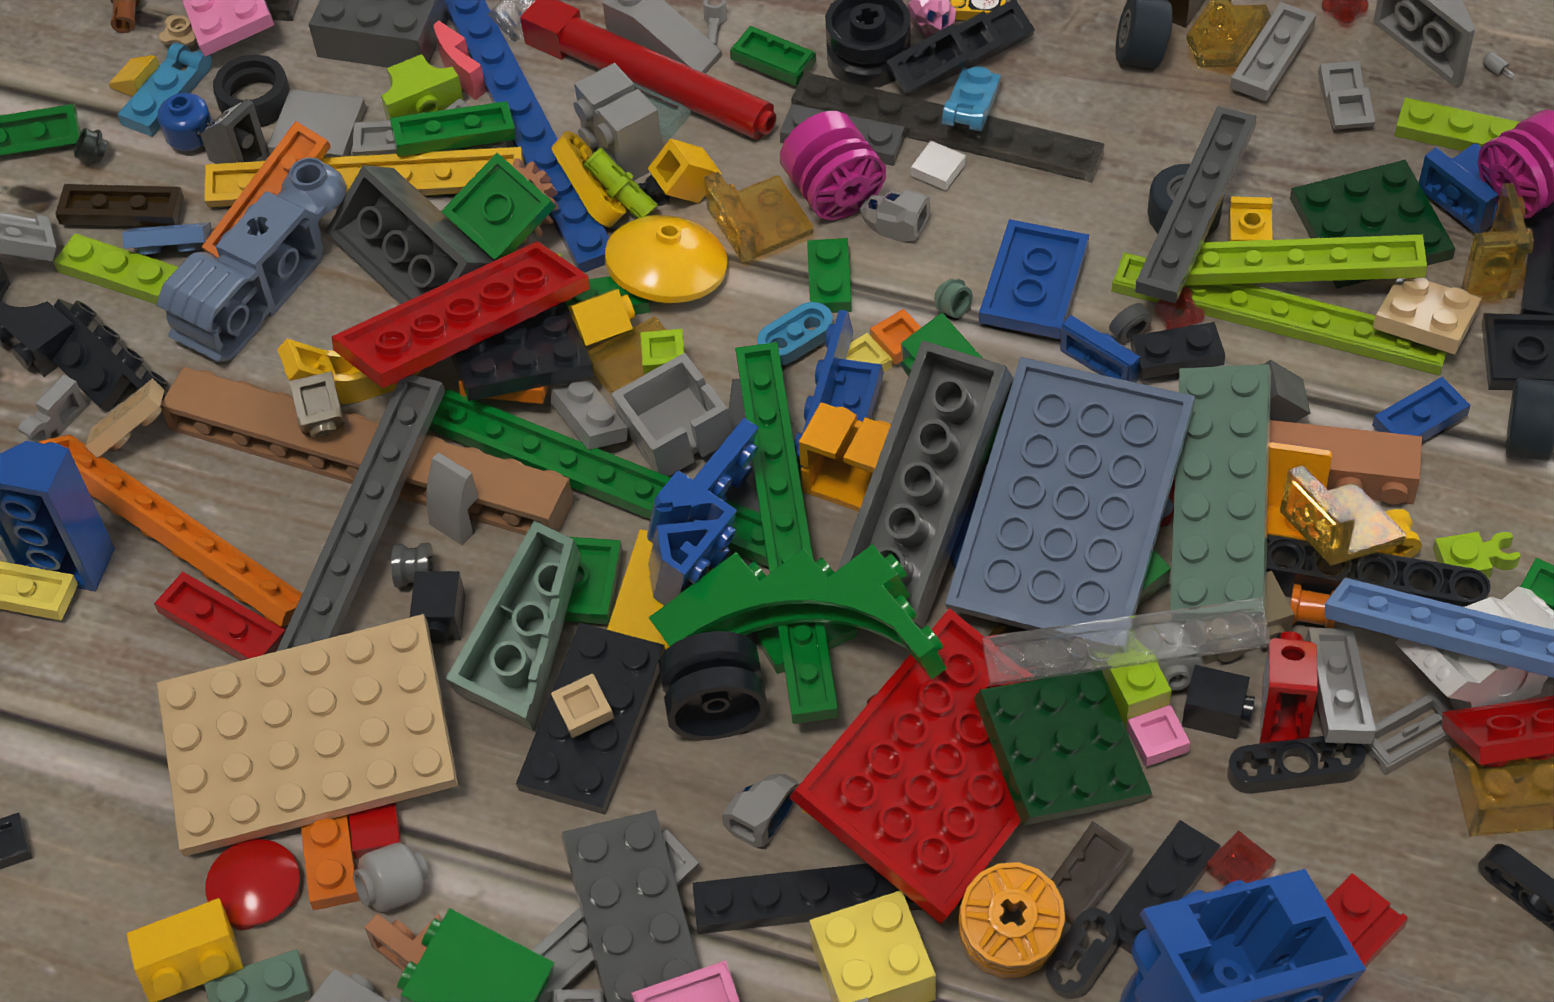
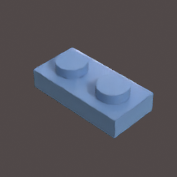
M211 222L143 227L122 232L124 248H137L138 254L162 252L161 246L176 244L177 251H193L202 249L201 243L207 240L212 233Z

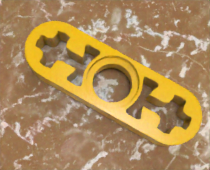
M565 131L552 145V151L589 214L603 226L613 227L625 214L626 208L616 198L611 199L607 195L608 190L583 166L593 154L587 143L575 133Z

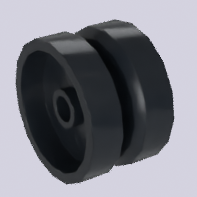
M835 0L831 3L825 15L827 63L833 75L845 84L859 88H879L895 82L896 79L886 65V61L911 47L910 13L902 0Z
M724 631L694 634L675 642L663 652L658 661L663 692L666 693L664 701L668 726L678 735L699 740L731 737L745 732L758 724L768 711L764 683L760 678L761 667L757 645L749 637L735 632Z

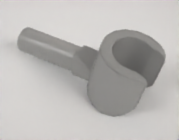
M703 0L704 20L708 23L707 38L716 45L719 25L727 20L726 0H722V3L717 6L710 5L709 0Z

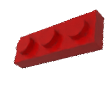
M183 571L154 603L159 614L241 661L276 652L285 633V629Z

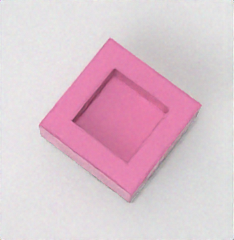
M1171 705L1128 719L1127 730L1146 767L1189 752L1190 741Z

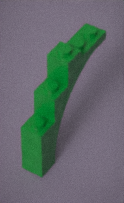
M873 544L835 573L822 557L815 562L804 548L767 576L755 561L747 566L738 553L735 552L695 584L648 617L669 646L691 635L711 631L735 632L744 636L758 630L800 622L844 624L871 631L906 648L931 679H934L947 669L938 654L944 648L938 637L928 625L919 629L913 622L918 616L906 600L910 597V594L902 582L907 573L891 553L884 558Z

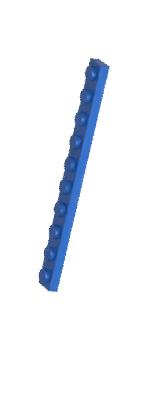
M445 0L447 14L458 34L466 39L469 57L481 64L486 91L492 103L508 102L515 126V140H513V144L515 147H522L525 167L531 161L534 162L540 171L544 170L551 178L550 183L553 184L558 192L557 195L552 197L558 204V210L551 211L549 215L554 221L553 223L575 266L583 272L604 266L605 248L609 236L603 225L589 214L552 151V145L558 139L486 1Z

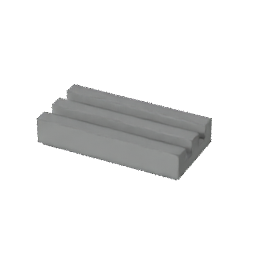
M1433 691L1375 723L1376 733L1373 743L1362 745L1369 749L1368 755L1373 761L1378 760L1380 763L1379 769L1384 775H1387L1452 739L1441 726L1391 755L1388 754L1442 724V712L1451 710L1440 696ZM1433 708L1437 711V713L1419 723H1414L1381 744L1378 742V738Z

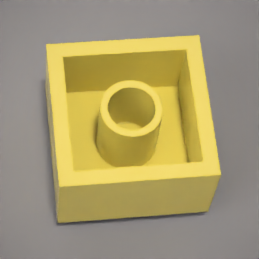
M897 891L809 920L811 946L832 1002H854L864 998H868L869 1002H931L936 1000V974L903 892Z

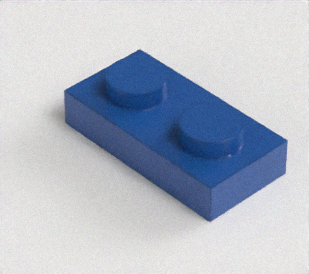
M1440 377L1376 414L1372 426L1378 432L1422 436L1423 442L1468 416L1471 405L1443 377Z

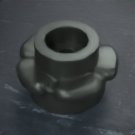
M84 128L78 137L74 157L83 160L85 166H89L93 161L100 162L105 154L107 140L102 139L101 130L96 129L92 131Z

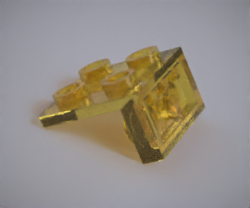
M719 171L704 177L707 210L742 263L814 233L813 224L780 176L775 175L737 191L733 184L727 185Z
M1303 465L1288 469L1280 513L1331 566L1404 543L1406 533L1357 484L1352 483L1327 490Z

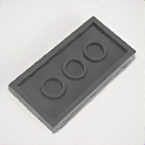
M656 810L563 831L561 838L600 986L603 989L604 1001L634 1002L631 995L632 992L700 969Z

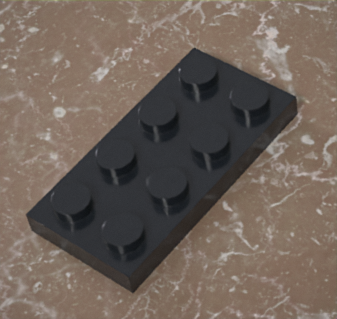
M579 623L552 692L593 673L612 710L614 719L572 738L551 695L516 781L518 790L605 815L660 671L658 661L666 650L665 645Z

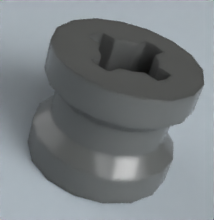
M420 543L416 548H408L404 544L393 545L391 570L395 588H405L409 583H414L415 571H434V557L430 543Z

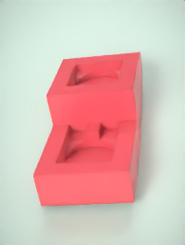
M438 20L433 26L442 63L445 68H454L459 76L461 89L476 101L486 93L481 64L469 57L466 39Z

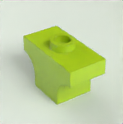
M420 54L387 68L391 88L381 95L387 121H390L391 117L445 110L459 98L463 100L459 76L453 67H433Z

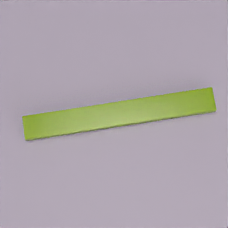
M1126 252L1123 253L1112 282L1111 292L1439 376L1447 353L1373 329L1376 315L1249 283L1184 286L1176 304L1136 293V280L1147 258Z

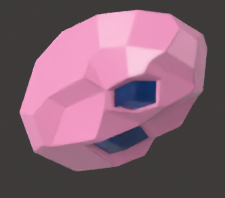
M910 0L907 8L910 13V22L925 39L951 24H955L956 10L951 5L950 0Z

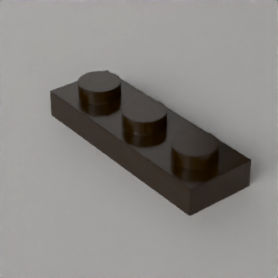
M64 184L55 215L60 225L136 227L177 225L184 196L181 187Z

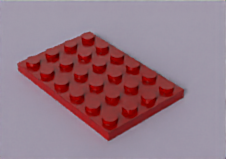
M950 608L931 629L944 647L938 654L947 669L934 679H931L910 654L789 797L940 924L950 915L965 895L969 884L986 868L1021 822L974 697L981 689L1037 680Z

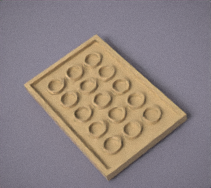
M424 614L157 682L179 851L184 856L313 824L317 820L332 819L459 786L428 623Z

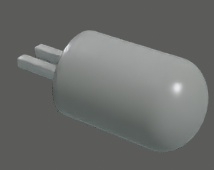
M1493 52L1488 53L1484 57L1483 65L1497 76L1503 73L1511 80L1513 79L1512 76L1514 74L1507 69L1509 63Z

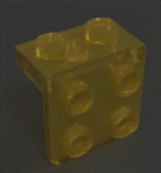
M1513 183L1503 184L1491 232L1474 234L1461 289L1469 294L1481 297L1483 301L1515 298L1519 281L1525 279L1526 254L1532 253L1533 250L1531 228H1525L1524 199L1522 196H1517Z

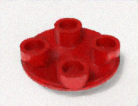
M252 839L237 843L225 850L210 867L205 883L207 901L210 902L220 898L232 927L237 930L251 929L255 925L263 924L276 918L288 907L297 903L301 893L299 888V867L292 853L274 841Z

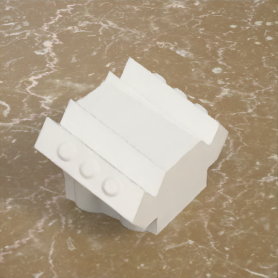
M1519 586L1502 600L1489 597L1465 607L1554 630V610L1547 606L1546 602L1531 590ZM1403 638L1395 642L1450 699V703L1455 710L1528 699L1540 694L1543 684L1548 676L1439 649Z

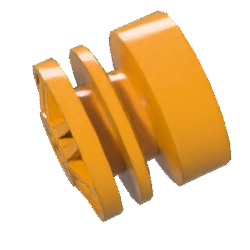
M1019 862L998 863L980 872L966 888L958 917L959 941L968 959L983 972L1002 979L1025 977L1041 969L1054 953L1065 923L1063 899L1054 882L1037 868ZM1006 907L1010 912H1014L1017 909L1022 911L1019 922L1021 926L1018 927L1014 922L1004 925L1001 922L1004 914L1003 908Z

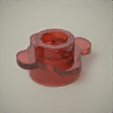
M1323 0L1321 7L1323 11L1331 12L1341 23L1348 24L1354 21V17L1357 14L1366 12L1369 3L1367 0Z
M1183 287L1176 304L1164 300H1159L1156 303L1155 312L1158 316H1162L1167 324V330L1191 326L1192 324H1199L1204 321L1205 312L1196 306L1192 299L1193 292L1189 288ZM1178 308L1184 310L1182 316H1177L1176 310Z

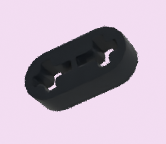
M1088 909L1082 912L1075 919L1050 957L1046 966V977L1052 989L1058 995L1065 998H1077L1084 995L1116 949L1119 942V930L1113 917L1107 911ZM1101 922L1104 923L1103 929L1107 938L1104 941L1096 938L1088 950H1084L1089 941L1085 928L1088 925L1096 928ZM1080 956L1082 959L1076 969L1081 978L1077 982L1069 979L1065 985L1061 984L1062 977L1058 972L1061 966L1071 968Z

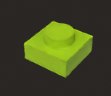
M683 329L640 332L644 375L685 353Z

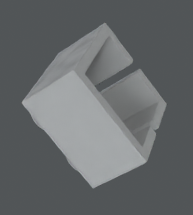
M616 63L575 83L577 101L574 102V109L581 123V129L578 130L579 137L595 152L602 147L618 166L626 173L630 171L635 176L633 180L649 173L648 167L662 150L658 110L639 89L633 91L635 89L634 83Z
M686 353L611 393L617 414L628 426L627 434L653 470L666 476H670L677 470H681L695 462L693 454L698 452L701 457H704L718 449L733 431L728 408L709 383H705L703 375Z

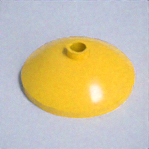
M651 215L624 224L610 236L605 248V266L612 279L631 294L656 302L680 303L704 297L713 292L722 283L727 270V253L720 240L702 225L678 216Z

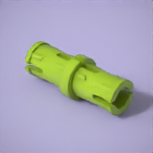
M602 147L594 152L584 163L583 166L608 190L607 195L611 199L616 198L636 219L649 216L658 206L633 180L635 176L630 171L626 173L618 166Z

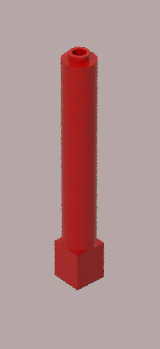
M535 0L520 16L525 44L555 58L563 60L569 55L600 70L616 63L634 85L756 140L764 135H768L775 126L776 114L774 113L772 103L581 19L579 9L562 1Z

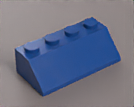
M25 441L0 453V549L7 562L72 574L78 583L77 588L96 592L115 548L69 448L53 442L42 444Z

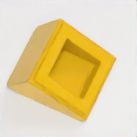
M154 55L131 58L108 83L109 87L133 97L160 66L158 58Z

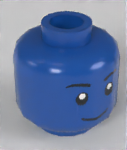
M178 93L167 98L158 109L157 118L166 142L171 147L181 151H194L204 146L200 133L207 128L212 119L206 102L200 96L192 93Z

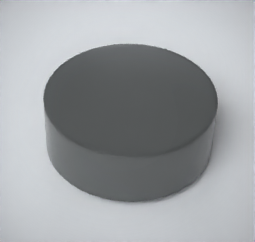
M1142 303L1133 304L1122 310L1112 320L1109 330L1118 342H1130L1131 336L1143 334L1152 322V315Z

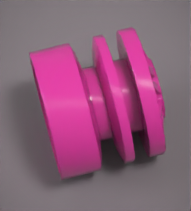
M1546 109L1536 112L1518 123L1514 129L1507 130L1501 133L1499 137L1486 142L1479 151L1478 168L1480 178L1498 194L1496 204L1511 216L1520 219L1531 218L1543 208H1548L1554 203L1553 110Z
M836 110L821 112L807 118L793 129L785 139L780 151V165L800 190V193L817 216L826 220L844 219L859 212L866 199L880 192L886 179V166L869 143L865 141V138L848 115Z

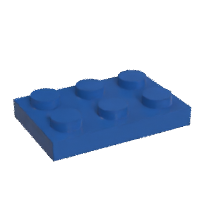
M1009 219L979 311V323L1061 339L1062 323L1067 319L1088 249L1089 234Z

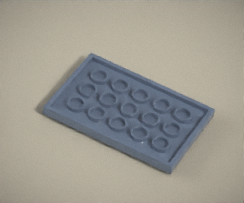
M1020 357L947 595L946 608L1007 625L1124 653L1195 405V396Z

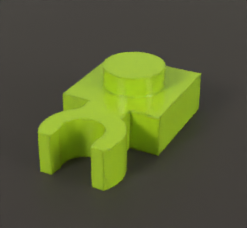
M1479 531L1436 538L1433 545L1437 562L1473 568L1481 571L1487 578L1491 576L1492 566L1501 570H1511L1518 566L1521 558L1520 552L1504 553L1500 550L1501 548L1511 546L1513 535L1510 532L1497 533L1490 541L1485 542L1482 541Z

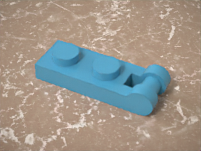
M178 42L173 43L167 52V58L117 114L121 125L153 137L161 128L157 118L158 109L161 104L172 95L191 93L209 72L212 65V57L210 55L205 57L203 52L199 50L193 53L188 46ZM184 66H188L185 71H181Z
M983 67L962 68L949 100L945 102L942 124L955 126V123L969 125L970 130L982 132L998 93L1001 75L991 73L990 70Z

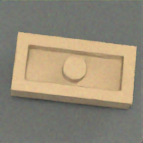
M152 378L91 428L85 447L97 458L108 449L113 452L118 450L130 438L131 430L140 423L143 426H147L158 417L162 411L160 405L164 389Z

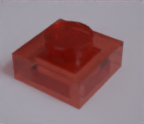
M1238 830L1207 862L1206 871L1225 886L1237 880L1249 883L1265 879L1274 870L1276 859Z

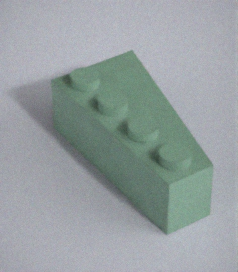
M533 521L446 677L447 682L457 694L534 732L581 559V554L574 539Z

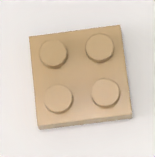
M1424 277L1397 278L1376 314L1373 329L1455 355L1479 310L1482 298L1469 294L1461 288H1450L1430 282Z

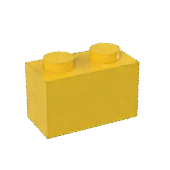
M220 898L126 933L134 971L149 1002L160 1001L243 969L234 931Z

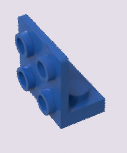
M1473 144L1454 158H1450L1436 147L1425 155L1419 184L1428 197L1477 235L1508 214L1496 204L1498 194L1480 178L1478 156L1482 148L1481 146Z

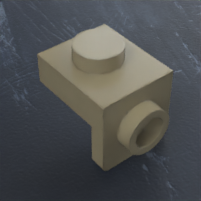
M332 371L289 381L298 416V426L303 434L310 432L311 437L325 436L336 432L337 425L345 424Z

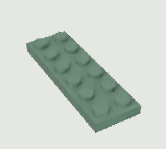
M1269 364L1179 368V392L1195 396V405L1175 472L1170 617L1173 622L1265 620L1271 370Z

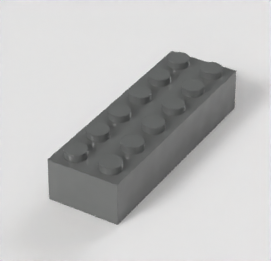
M923 340L838 567L839 570L872 544L884 558L891 553L907 573V576L902 579L910 594V597L906 600L918 616L913 622L920 629L926 625L1014 379L1005 365Z

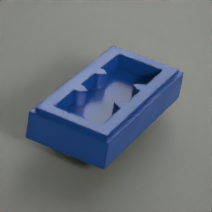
M1072 315L1062 323L1060 347L1062 352L1100 375L1137 383L1139 355L1117 343L1112 336L1100 333Z

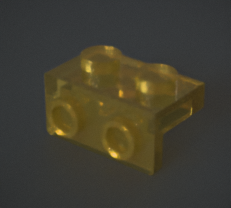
M1210 0L1186 36L1188 47L1192 51L1198 68L1238 67L1271 17L1267 4L1233 5L1231 0Z

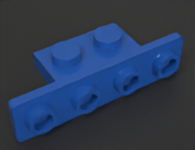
M839 310L835 324H829L825 340L827 352L824 360L820 359L816 366V389L814 396H808L805 403L804 419L806 423L803 433L820 402L834 407L847 408L854 414H857V420L862 422L865 417L869 419L872 417L884 371L882 364L846 359L853 336V327L848 311ZM798 432L794 440L796 458L800 465L799 440L803 433Z

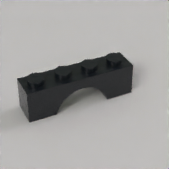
M0 261V346L3 347L8 344L12 348L13 355L24 368L28 369L32 366L43 377H46L58 368L52 359L75 327L68 318L48 301L29 307H15L1 302L11 283Z

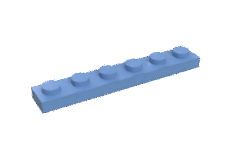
M1349 578L1343 579L1324 604L1326 619L1554 678V630Z

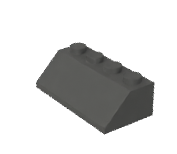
M363 165L325 231L401 304L494 261L394 168Z

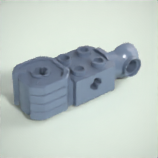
M317 158L298 160L290 168L281 185V191L277 195L266 191L256 203L249 206L245 215L234 227L221 237L216 245L218 258L206 252L191 254L163 284L158 297L157 306L166 310L167 322L171 327L168 334L169 337L218 362L233 359L257 333L264 318L267 315L272 317L321 263L323 245L320 238L321 232L318 221L326 213L331 212L340 205L346 195L347 184L340 172Z

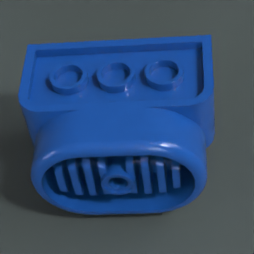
M1306 869L1249 883L1237 880L1229 883L1221 890L1209 893L1197 890L1185 895L1180 900L1144 908L1139 915L1147 929L1139 932L1131 947V953L1138 968L1123 988L1119 1002H1340L1365 972L1366 968Z

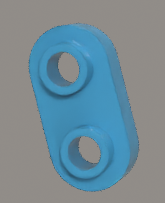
M808 302L801 304L765 326L758 334L757 344L777 342L778 348H782L779 349L781 366L787 365L825 342L828 326L833 324L832 313L827 306L821 303ZM815 327L814 330H808V328Z

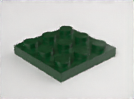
M1406 159L1291 188L1290 200L1310 238L1423 234L1427 266L1451 260L1454 257L1456 248ZM1373 279L1335 280L1333 283L1338 289Z
M1102 669L981 689L974 697L1022 826L1145 801L1152 794Z

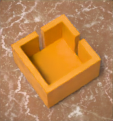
M820 402L799 440L800 465H803L801 468L802 492L859 512L891 424L866 417L862 422L857 420V414H854L847 408L834 407Z

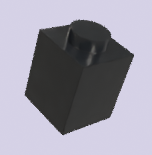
M415 571L410 617L424 614L428 623L431 643L437 644L447 640H461L466 594L460 572Z
M1195 665L1185 702L1182 727L1237 739L1240 722L1250 724L1255 697L1247 695L1250 677Z

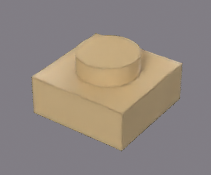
M593 673L551 693L553 701L572 738L614 719L612 710Z

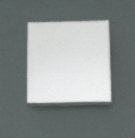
M930 141L911 166V176L946 191L966 165V155Z

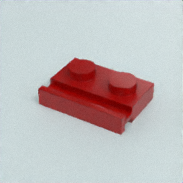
M1353 873L1325 900L1365 968L1406 926L1408 920L1404 913L1398 914L1390 907V902Z

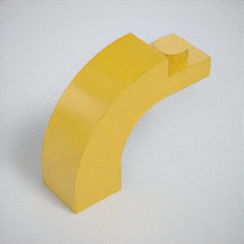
M288 338L277 349L284 366V372L289 381L332 371L340 404L362 402L395 390L397 385L395 383L382 389L333 350L316 348ZM420 370V371H418V372H416V373H414V374H412V375H416V376H417L422 370Z

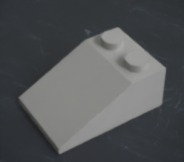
M1377 0L1373 23L1455 88L1461 86L1475 32V27L1463 1Z

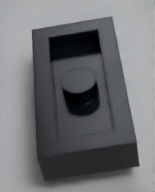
M1215 322L1131 336L1132 352L1140 356L1138 372L1141 379L1179 373V368L1216 367L1225 363L1226 354Z

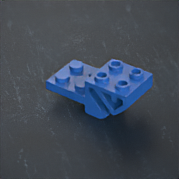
M746 418L741 420L693 480L677 470L654 500L647 532L648 541L653 543L648 566L653 598L663 605H666L691 585L695 584L710 569H714L725 561L731 552V549L727 546L737 531L732 527L737 510L726 503L727 498L725 495L732 486L739 489L744 484L752 471V467L748 464L758 450L754 442L759 427Z

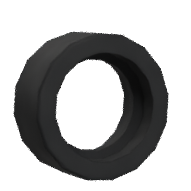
M258 54L244 55L228 61L218 70L213 80V92L220 112L223 114L227 109L244 101L231 97L240 87L249 83L265 82L272 84L273 87L265 95L256 99H250V101L254 104L260 126L276 121L281 114L290 91L287 76L281 64L269 56Z

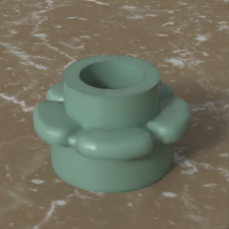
M949 279L937 288L934 296L935 307L946 317L950 315L954 318H959L970 308L973 298L972 291L966 287L963 280Z

